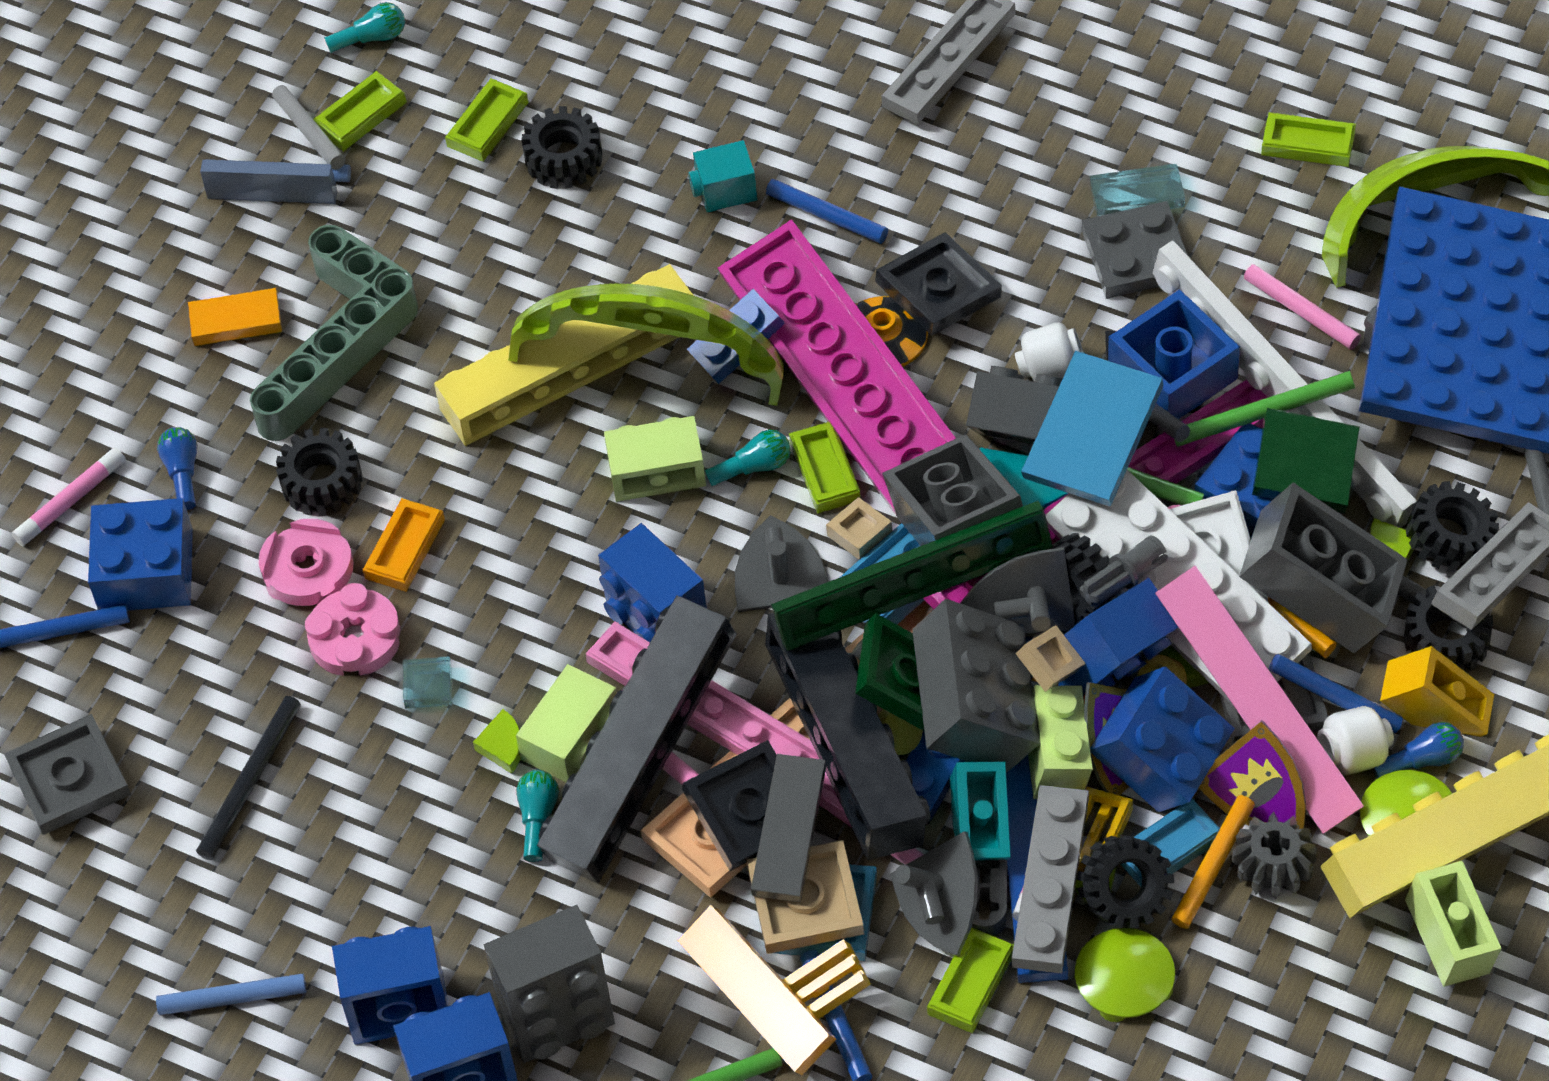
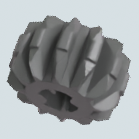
M1274 811L1269 816L1267 823L1254 816L1252 821H1250L1249 829H1240L1236 835V846L1232 852V862L1235 866H1238L1237 876L1240 879V883L1252 881V890H1254L1255 895L1264 888H1270L1275 899L1280 895L1281 888L1283 887L1296 894L1297 890L1300 889V881L1309 882L1312 878L1313 864L1317 860V848H1315L1314 844H1311L1312 834L1309 828L1297 829V821L1294 816L1285 823L1278 822V817Z

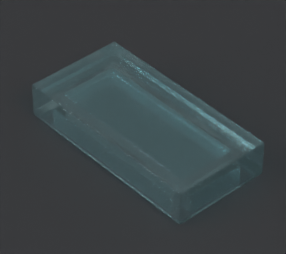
M1177 163L1090 176V188L1097 216L1168 201L1170 209L1185 207V195Z

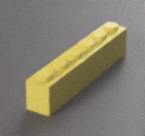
M670 264L657 271L648 272L639 280L631 283L662 287L693 295ZM583 320L567 321L560 325L556 335L550 339L527 340L523 342L520 347L518 362L508 361L510 345L500 350L491 351L482 359L460 370H454L445 375L444 378L434 382L439 409L463 444L467 446L679 337Z
M1549 734L1534 743L1538 749L1537 751L1524 757L1521 751L1517 750L1494 764L1497 769L1496 772L1483 778L1480 771H1476L1453 785L1456 789L1455 793L1442 799L1439 792H1435L1413 805L1415 813L1401 820L1398 813H1394L1371 826L1374 834L1360 841L1357 835L1353 834L1331 846L1330 850L1333 855L1320 867L1348 917L1352 918L1410 888L1416 873L1462 861L1549 816Z

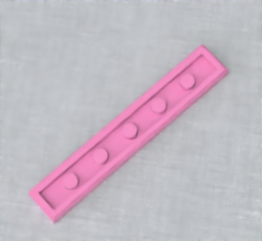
M1193 566L1155 593L1248 728L1251 730L1263 720L1291 754L1303 781L1306 811L1322 834H1325L1363 808L1362 802L1197 567Z

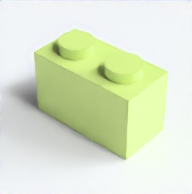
M694 416L684 418L672 417L661 422L638 426L626 425L615 430L604 431L616 502L706 486L703 458Z
M567 664L516 734L521 760L540 770L549 772L552 776L566 782L573 773L579 771L586 758V748L589 740L597 731L602 730L610 715V704L617 693L616 687Z
M1034 685L1033 695L1040 745L1028 754L1033 799H1038L1040 785L1085 790L1093 768L1087 724L1084 720L1082 686H1054L1045 692L1040 685Z
M1463 861L1416 873L1405 901L1443 987L1490 974L1502 948Z

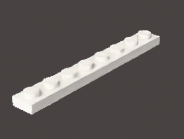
M1173 240L1159 249L1153 275L1160 288L1168 294H1173L1180 289L1240 346L1239 367L1244 371L1245 377L1252 387L1261 390L1267 397H1271L1307 385L1301 376ZM1323 400L1286 411L1344 423ZM1358 438L1351 488L1366 502L1367 508L1374 518L1401 528L1407 523L1417 500Z

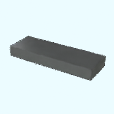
M777 754L752 880V896L801 903L826 772L825 760Z

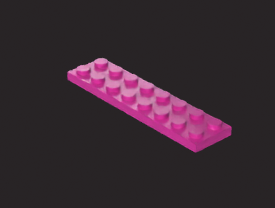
M791 219L719 266L718 270L739 301L754 289L785 322L768 341L774 346L786 366L827 422L832 425L840 440L896 515L882 473L956 438Z

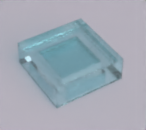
M450 657L403 660V702L405 709L452 705V664Z

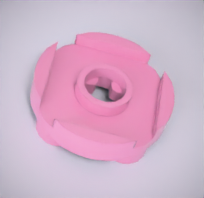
M299 519L290 523V529L284 530L279 535L275 531L265 540L259 554V568L268 594L272 598L291 605L310 606L320 603L324 598L335 592L341 591L351 578L354 562L349 543L341 536L340 530L336 526L319 519ZM306 556H313L315 563L313 566L302 569L295 565L296 562H304Z
M348 584L341 591L327 596L317 604L305 621L308 644L314 660L323 669L332 674L344 676L343 671H359L360 675L373 673L385 666L394 657L399 647L398 637L401 629L395 607L385 596L378 592L367 590L362 584ZM361 626L362 636L357 638L351 634L346 638L343 637L347 628Z

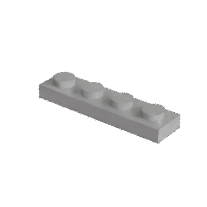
M966 0L883 93L882 107L918 125L1014 17L1015 3L1010 0Z
M1528 502L1437 590L1431 604L1449 615L1453 620L1472 630L1549 554V515Z
M1039 786L1013 947L1012 968L1054 973L1063 972L1089 803V790Z

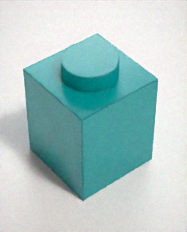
M744 140L693 152L695 170L688 172L690 187L694 197H702L707 213L757 201L755 172Z

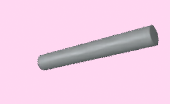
M284 85L277 86L272 92V97L326 163L332 165L333 170L340 169L345 164V157L288 88Z

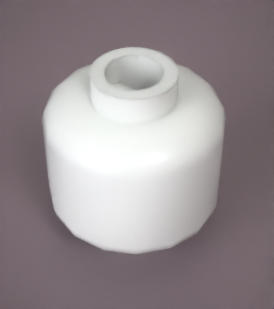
M1057 322L1023 334L1021 339L1022 350L1015 353V358L1021 375L1025 376L1024 378L1031 376L1035 382L1036 374L1063 379L1074 352H1084L1076 330L1074 328L1068 330L1064 324Z
M1361 706L1328 716L1324 722L1323 729L1318 731L1317 740L1341 774L1350 775L1382 765L1387 759L1389 747L1394 743V735L1387 719H1381L1374 709Z

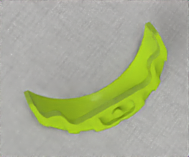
M1446 146L1407 154L1376 168L1359 180L1345 194L1328 222L1323 239L1322 258L1335 287L1338 288L1346 285L1348 248L1356 241L1358 220L1369 206L1395 200L1399 186L1425 192L1495 173H1508L1518 177L1527 189L1534 194L1549 196V161L1524 153L1495 148Z
M619 283L577 287L553 294L533 304L517 317L512 328L508 361L518 362L520 347L523 342L527 340L550 339L556 335L561 324L571 320H583L726 345L735 350L739 355L740 366L746 373L768 382L770 386L768 404L778 405L784 363L774 346L762 333L738 315L715 303L684 292L649 285Z

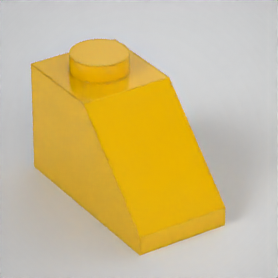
M1430 646L1388 661L1380 701L1402 716L1411 725L1429 727L1434 723L1447 722L1458 728L1461 734L1481 737L1488 734L1495 694L1434 647Z

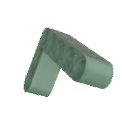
M324 225L315 229L309 236L308 244L316 275L320 280L350 300L251 393L250 404L258 433L269 441H280L292 435L399 334L418 313V303L411 274L336 225Z

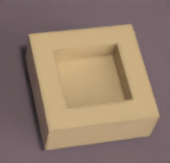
M859 497L826 524L827 536L859 560L893 531L892 521Z
M1056 625L1024 644L1016 653L1045 692L1075 674L1085 664Z

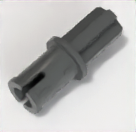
M1150 535L1122 555H1113L1110 557L1109 566L1084 582L1080 587L1081 595L1090 606L1097 607L1123 588H1133L1138 584L1140 578L1168 560V555L1164 554L1167 552L1166 548L1158 538Z

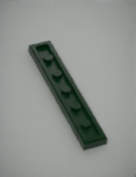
M1035 501L771 604L783 645L787 651L866 621L875 613L879 615L989 573L994 568L1015 557L1053 548L1044 508L1038 501Z

